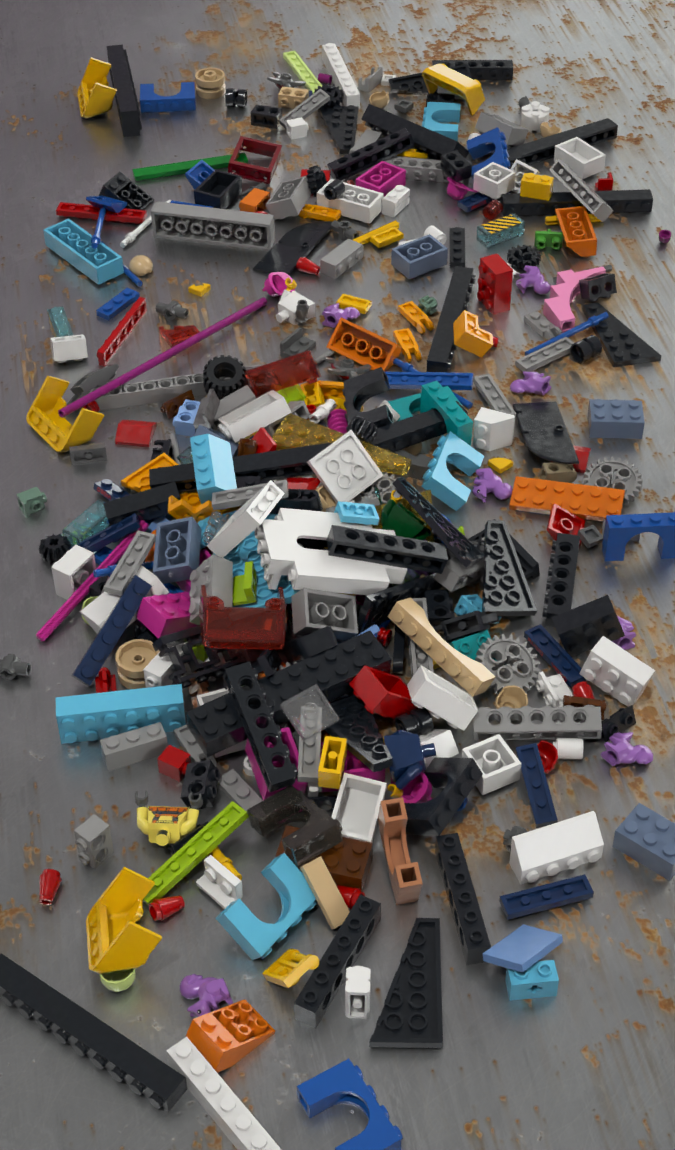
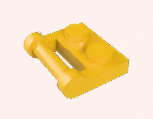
M291 948L262 974L267 981L289 988L296 985L300 981V977L309 969H316L319 966V958L312 954H301L298 950Z

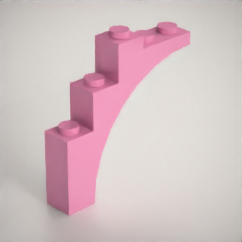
M598 267L575 273L572 269L557 272L556 285L551 286L550 298L544 300L543 314L553 325L558 326L562 333L575 326V316L571 311L570 305L576 296L581 293L579 280L604 274L606 269Z

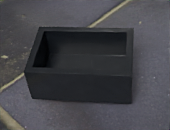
M215 170L194 190L195 204L226 209L242 192V177Z
M608 595L551 617L564 649L571 657L593 649L603 636L610 641L625 636Z

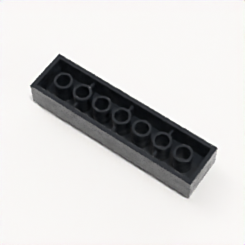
M368 104L361 118L365 122V126L371 128L372 131L382 132V135L385 137L405 128L412 135L415 145L414 149L421 153L424 151L430 157L435 156L438 160H441V155L455 150L465 159L469 154V151L458 141L371 104Z

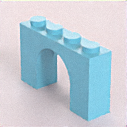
M427 102V107H424L422 127L458 141V124H442L440 122L459 123L461 103Z
M450 431L446 436L443 435L438 440L437 444L439 446L432 454L434 458L431 459L427 466L429 469L423 475L424 481L421 487L457 511L467 502L471 490L450 474L446 463L456 466L465 474L471 476L475 473L476 469L480 468L484 455Z
M285 853L275 857L261 871L262 875L276 889L282 902L281 915L274 924L260 921L240 898L231 902L215 918L251 960L259 957L264 959L273 950L271 946L275 942L279 943L288 934L286 930L290 926L294 927L302 920L300 915L304 911L308 912L317 903L303 873Z

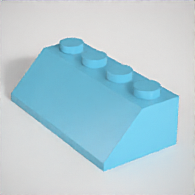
M210 434L190 437L196 487L201 504L208 500L212 502V493L236 489L237 484L230 443Z

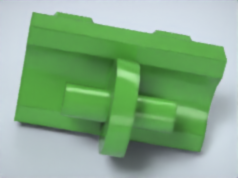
M551 229L535 231L534 246H537L538 249L552 247L559 250L560 247L562 248V232H553Z

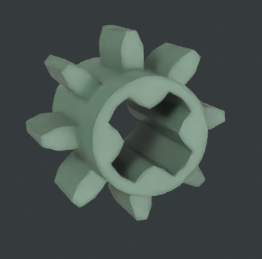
M426 295L418 300L420 303L418 307L427 316L437 311L436 307L438 304L434 297Z

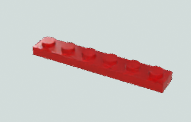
M60 202L56 209V215L97 220L100 208L93 207L92 205ZM124 208L119 213H114L106 210L104 220L142 224L147 217V211Z
M139 297L133 303L131 309L127 311L115 330L112 331L108 339L98 349L97 358L100 366L105 367L147 312L146 298Z

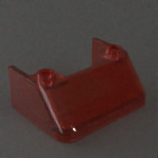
M311 350L244 372L249 387L256 398L271 390L279 391L307 382L309 385L318 382L317 378H321L314 352Z
M201 585L199 618L204 646L223 649H281L284 647L286 604L282 587H278L277 598H271L265 602V608L224 607V602L219 597H207L206 586Z

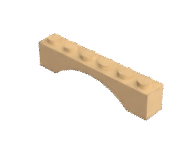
M411 597L396 602L388 615L389 619L472 697L487 691L495 676L482 663L463 655L443 640L429 623L424 609Z

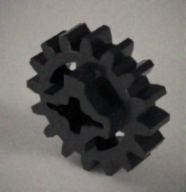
M328 83L327 85L322 84V87L318 86V89H315V92L322 89L330 96V100L323 107L328 106L330 108V106L334 107L343 102L344 93L342 89H339V86L335 87V84L330 86Z
M318 165L309 167V170H307L308 175H306L309 189L311 188V194L316 198L317 192L327 183L323 170L321 171V167H318Z
M517 245V248L512 247V250H508L507 260L512 267L517 266V269L524 270L525 266L539 265L541 254L540 251H536V247L531 248V246L526 245L520 247Z

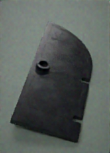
M332 221L311 222L290 230L261 259L262 261L256 264L253 270L265 273L284 272L290 275L296 268L299 258L306 257L331 230Z
M556 401L513 404L525 444L531 452L552 462L579 464L577 454Z

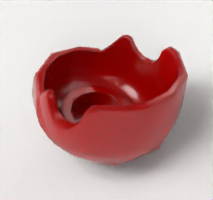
M540 741L537 746L544 772L548 774L554 770L558 762V752L552 743Z

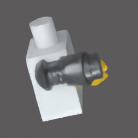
M288 277L285 280L287 289H284L277 306L278 314H276V319L280 323L286 320L292 325L305 323L308 319L315 317V303L295 291L290 292L296 288L297 284L295 280L291 283V279Z

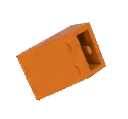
M244 999L192 1019L186 1036L218 1073L234 1066L275 1034V1030Z

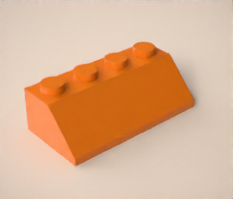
M578 206L555 209L566 246L580 257L596 255L597 238L586 207Z
M342 317L326 346L362 365H371L372 370L382 367L384 372H387L394 365L393 360L398 358L402 351V347Z

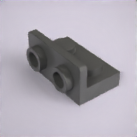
M299 327L281 341L280 356L297 363L316 347V341L304 337L303 329Z

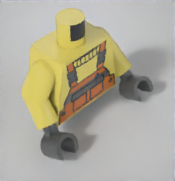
M136 791L135 803L139 806L136 809L137 827L144 835H148L150 843H157L160 846H165L168 843L174 844L196 829L199 810L197 809L203 805L201 793L197 800H194L193 792L189 794L188 798L191 809L190 807L148 806L147 808L145 805L148 804V792L145 791L144 798H139L138 791Z

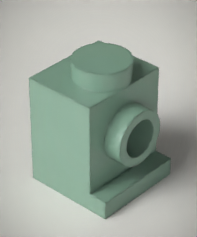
M37 486L16 494L19 508L26 518L30 517L29 514L45 508L44 503L47 502L44 492H40Z

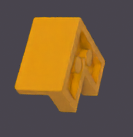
M464 310L454 321V345L479 357H483L493 346L492 334L479 328L478 316Z
M173 495L169 496L168 513L177 520L193 517L198 523L208 516L215 520L222 515L221 509L213 510L210 500L197 508L192 507L183 499L178 500Z

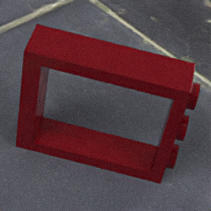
M240 136L228 164V173L239 175L242 179L270 185L281 158L282 145ZM241 150L273 157L269 168L237 161Z

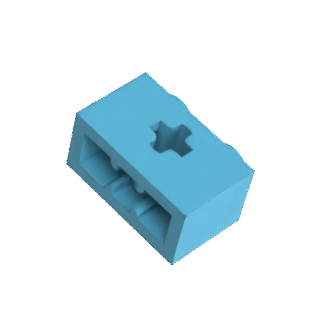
M554 960L537 961L523 973L506 969L505 981L509 1001L557 996L559 978Z

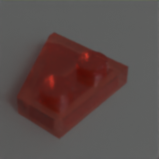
M195 325L174 326V329L164 330V326L159 327V333L171 348L200 332Z

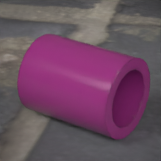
M319 73L318 81L324 84H331L332 75Z

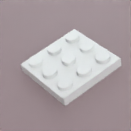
M352 430L345 433L307 461L336 504L338 501L348 502L383 476Z

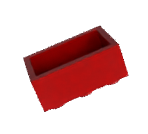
M497 253L480 258V265L478 267V300L493 315L509 311L513 269Z
M364 666L349 683L354 689V695L365 703L364 707L372 714L377 713L385 718L390 717L395 720V717L403 713L409 715L411 710L417 708L412 703L407 685L398 676Z

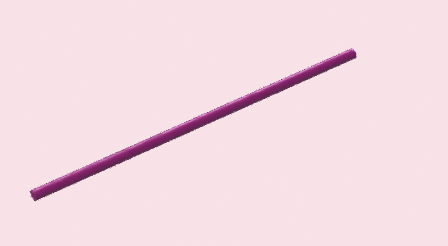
M262 297L58 410L59 416L64 418L265 306L267 299Z

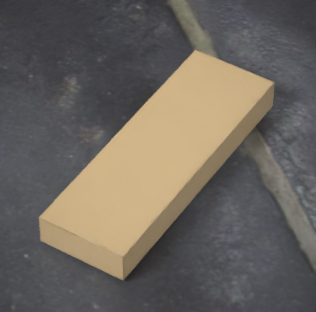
M320 856L301 866L300 869L331 929H334L343 924L350 911Z

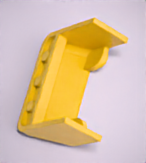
M90 57L77 92L81 117L88 119L112 109V101L117 89L108 87L107 75L111 64Z
M445 64L427 67L422 72L429 93L434 94L438 86L464 98L471 116L475 114L485 100L481 83L478 80H473L456 72Z
M47 375L27 413L26 420L55 451L65 453L70 450L69 447L80 446L89 442L105 415L82 408L73 425L65 418H61L58 410L67 406L62 396L69 382Z
M123 867L91 908L86 919L88 963L91 971L98 974L138 968L146 963L150 953L161 941L162 936L135 922H138L143 916L142 900L155 885L154 881Z

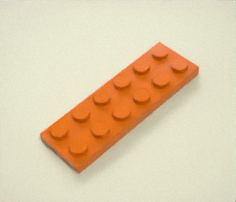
M516 476L509 509L550 515L552 505L555 503L582 519L603 522L604 519L606 520V515H621L625 490Z

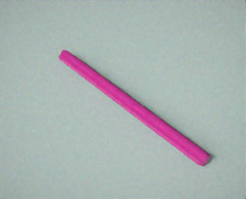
M141 520L138 530L145 532L149 527L148 523ZM137 531L128 534L96 570L115 565L125 553ZM92 573L37 632V639L44 642L90 592L89 586L100 577L95 578Z

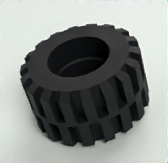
M220 355L219 358L216 356L213 357V360L210 359L203 370L205 392L208 394L209 389H214L218 399L221 400L246 386V368L243 366V363L241 361L238 362V358H232L230 355L227 357ZM223 376H227V377H230V378H232V379L227 380V381H222V380H219L218 378H219V377H223Z

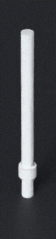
M151 216L133 232H129L125 236V239L120 242L122 248L132 243L136 236L152 223Z

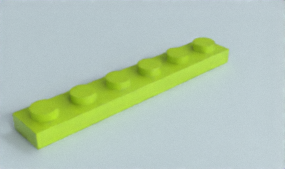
M233 801L227 805L148 878L154 881L155 885L142 901L149 906L154 899L162 898L249 818L247 811Z

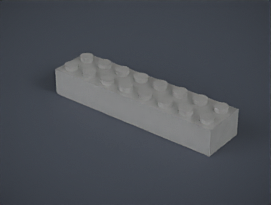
M158 201L155 202L151 210L153 237L266 251H270L275 242L274 215Z

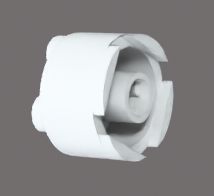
M537 101L522 106L521 127L529 130L528 132L532 133V130L540 133V124L549 122L550 108L541 105Z

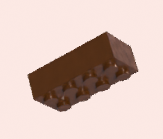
M286 825L275 857L285 853L301 871V866L321 856L336 885L360 888L363 892L373 859V843Z

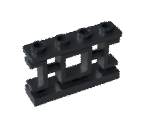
M229 617L162 636L152 644L155 652L160 651V658L169 655L175 672L168 676L173 681L171 685L182 684V689L195 681L199 684L205 682L211 676L218 678L224 675L225 669L247 661L245 657L241 658V651L232 653L226 637L233 633L228 628L231 625ZM218 633L215 636L218 645L214 646L209 635ZM185 643L181 647L184 655L180 656L176 645ZM203 645L210 661L199 664L192 648ZM221 652L225 662L228 663L216 666L221 662L217 653ZM188 663L193 674L182 677L187 673L184 664Z

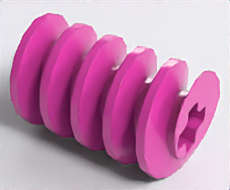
M335 409L327 417L328 431L333 442L347 433L346 427H348V423L345 418L347 412L343 409Z

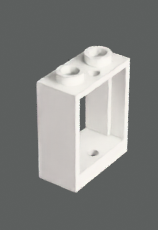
M184 643L176 645L180 656L184 655L181 649ZM158 653L143 669L146 688L167 686L173 683L168 677L175 672L169 655L160 658ZM188 663L184 664L187 673H185L182 677L191 674V669Z

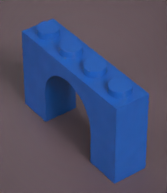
M181 82V91L173 96H159L154 92V84H140L141 113L195 111V82Z
M498 127L467 141V148L473 160L486 154L494 153L486 161L472 166L471 176L473 180L474 173L492 162L508 169L511 166L508 160L509 154L506 150L508 148L505 142L506 137L504 132H501Z
M675 512L606 515L602 542L605 562L624 561L627 542L633 536L644 532H652L659 535L657 547L661 559L675 558Z
M349 1058L297 1086V1099L309 1118L337 1104L354 1105L366 1114L369 1120L366 1128L357 1136L335 1147V1150H401L403 1136L400 1129L396 1125L393 1126L391 1124L388 1111L384 1105L380 1106L378 1104L371 1085L367 1086L365 1084L360 1068L357 1065L354 1066Z

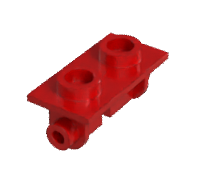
M106 667L101 668L98 676L95 677L96 693L117 691L115 674L111 675L110 670Z

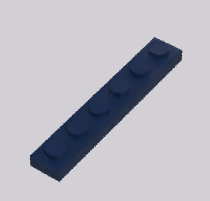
M137 575L133 576L71 675L86 686L92 684L139 608L142 598L146 597L152 585Z

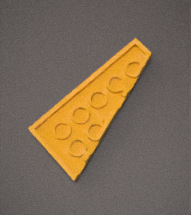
M162 453L121 480V484L137 492L151 489L149 469L179 464L167 454ZM198 492L179 494L180 499L185 500L192 507L197 508L201 505ZM231 508L222 510V515L231 512Z

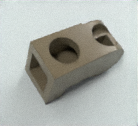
M557 462L542 464L540 479L572 483L577 478V473L572 464Z

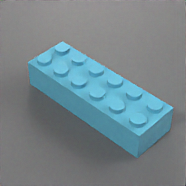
M69 218L43 229L45 245L98 285L124 273L122 257L101 241L98 247L93 249L91 247L92 235Z
M182 684L56 697V719L61 744L101 740L161 722L165 732H174L173 730L186 725Z

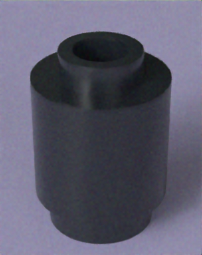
M339 179L334 180L326 186L324 190L325 197L329 200L336 199L345 192L344 183Z

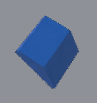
M200 160L185 173V176L192 187L196 189L215 170L203 160Z
M103 195L86 197V200L93 207H104L107 211L119 213L127 206V202Z

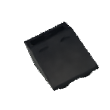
M121 172L106 182L99 193V196L103 195L127 202L126 209L143 210L154 201L149 194Z

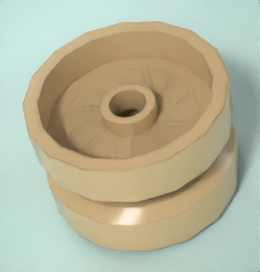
M208 67L196 72V93L199 97L217 99L226 93L225 73L223 70Z
M134 639L125 642L118 648L115 659L118 679L121 685L127 689L146 688L143 669L160 652H155L152 645L153 642L144 639Z

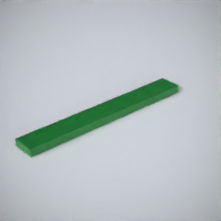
M240 153L237 161L248 164L246 154ZM232 154L132 169L135 181L185 174L200 160H203L213 169L227 168Z

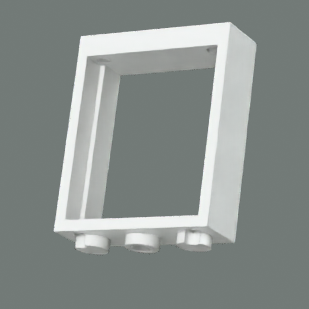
M271 390L218 419L220 423L218 428L228 440L231 439L236 443L240 438H245L258 431L261 427H266L292 412L285 398L276 391Z
M270 480L227 520L207 547L219 557L223 558L264 521L285 493Z

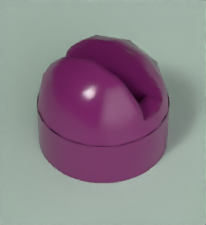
M661 230L659 232V241L663 244L668 243L671 239V232L669 230Z

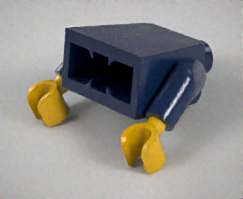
M398 730L392 735L383 737V743L387 746L392 756L393 766L389 767L395 785L389 784L387 789L393 792L390 797L394 799L401 798L403 789L420 773L426 770L424 758L436 756L434 743L421 745L418 734L404 730Z

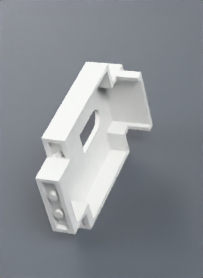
M280 508L278 516L276 515L274 520L264 519L255 529V538L258 540L257 553L261 557L260 564L264 569V580L267 581L268 589L276 590L281 575H286L288 580L291 581L293 590L307 588L333 593L370 595L387 589L389 583L402 584L407 572V568L329 556L328 550L307 549L297 543V539L300 538L327 540L332 525L396 536L394 530L372 529L370 524L341 522L338 513Z

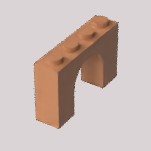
M403 797L380 801L377 819L396 905L417 902L423 885L418 862L411 863L406 841L408 817Z

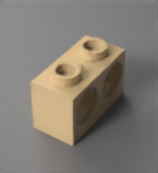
M282 87L278 93V107L294 109L309 98V90Z

